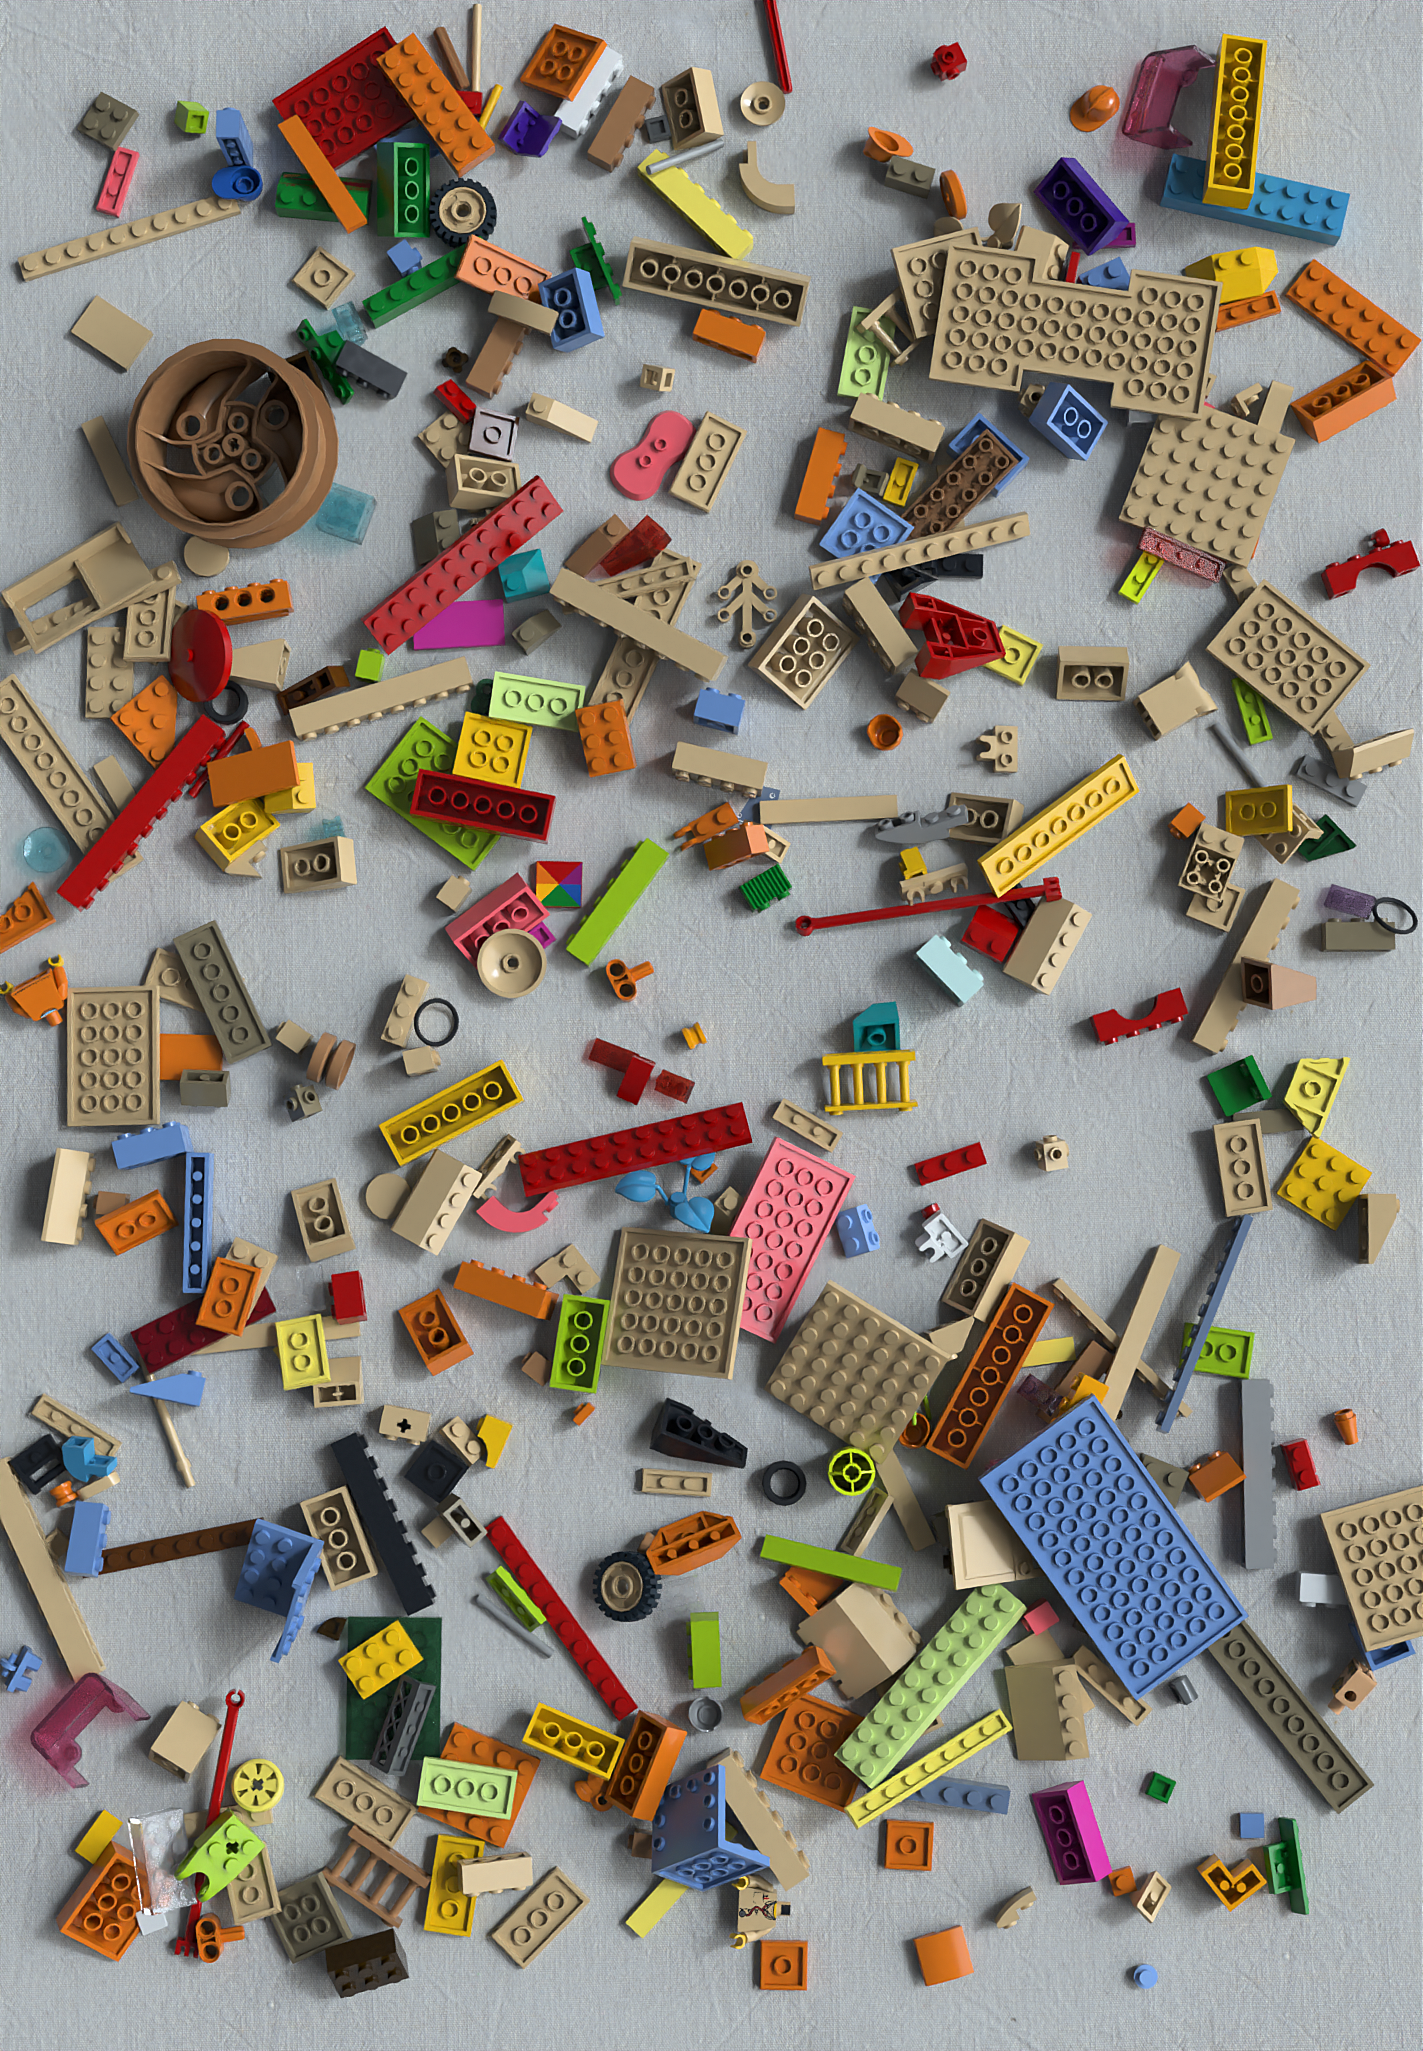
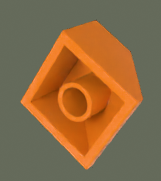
M1219 1450L1214 1451L1207 1456L1208 1461L1202 1465L1198 1462L1188 1469V1482L1199 1499L1206 1503H1209L1247 1478L1229 1453L1224 1450L1222 1452Z

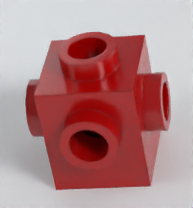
M955 42L949 46L942 45L938 47L933 53L930 66L934 75H938L941 81L946 79L953 80L966 70L967 59L959 43Z

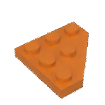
M163 674L110 717L111 722L155 771L174 750L178 692Z

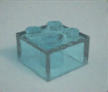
M333 482L315 524L319 531L362 545L377 502L374 496Z

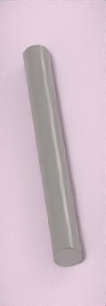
M720 138L646 166V172L650 175L724 147V141Z
M1217 722L1213 725V730L1258 788L1268 787L1221 723Z
M482 1594L478 1596L475 1602L548 1658L552 1656L554 1650L530 1633V1631Z

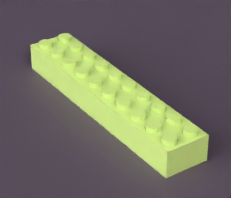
M1000 1583L976 1587L834 1755L871 1789L878 1787L1028 1610L1025 1605Z

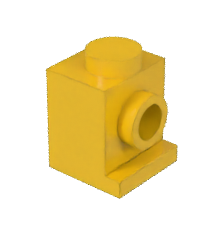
M917 846L900 852L901 862L898 865L905 880L928 874Z

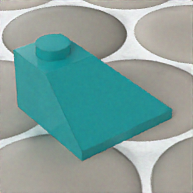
M540 548L511 555L498 565L508 604L549 593L551 588Z
M896 1001L872 1004L853 1020L854 1052L901 1050L899 1015Z

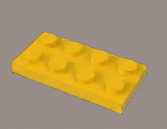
M438 1834L424 1930L466 1937L471 1936L477 1896L468 1897L458 1889L457 1860L483 1857L485 1840Z

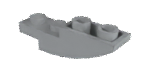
M965 804L960 806L954 805L945 811L929 813L921 818L919 810L914 812L908 811L893 819L886 818L875 824L876 839L896 843H924L950 837L949 828L968 823V810Z

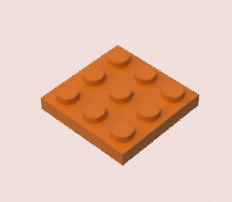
M554 23L520 78V81L525 86L573 102L607 47V44L603 39Z

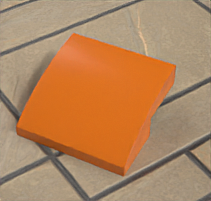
M956 1925L940 1932H931L913 1939L925 1986L940 1984L974 1973L962 1926Z

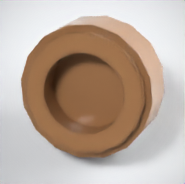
M649 1531L646 1532L637 1548V1552L646 1555V1551L655 1535Z

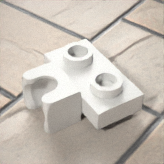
M940 1210L922 1223L926 1232L915 1241L920 1251L929 1248L925 1254L931 1263L935 1262L945 1253L952 1259L969 1245L966 1239Z

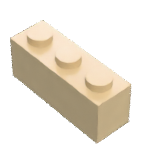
M408 974L405 975L381 1036L382 1040L404 1049L406 1048L414 1027L416 1011L423 1004L430 984Z
M526 1851L457 1860L458 1889L468 1897L478 1896L480 1892L486 1891L497 1894L503 1892V1889L508 1888L520 1891L526 1889V1886L533 1885L532 1857Z

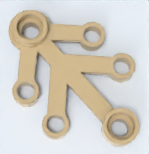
M751 560L741 561L737 565L736 576L726 586H721L718 589L719 599L726 601L730 599L731 592L743 583V592L726 608L720 609L717 616L721 623H727L730 621L731 616L743 605V627L738 635V644L743 649H751L756 643V635L752 631V606L763 616L766 623H773L777 618L776 611L768 608L752 592L753 583L763 592V596L767 601H773L777 596L776 588L768 586L758 576V566ZM749 567L752 572L745 574L743 569ZM722 590H727L729 594L728 596L723 597L721 596L720 592ZM772 590L774 596L768 597L766 591ZM722 612L728 613L729 617L727 619H722L720 617V614ZM771 612L774 614V618L769 620L766 618V614ZM750 635L752 639L749 642H745L743 636Z

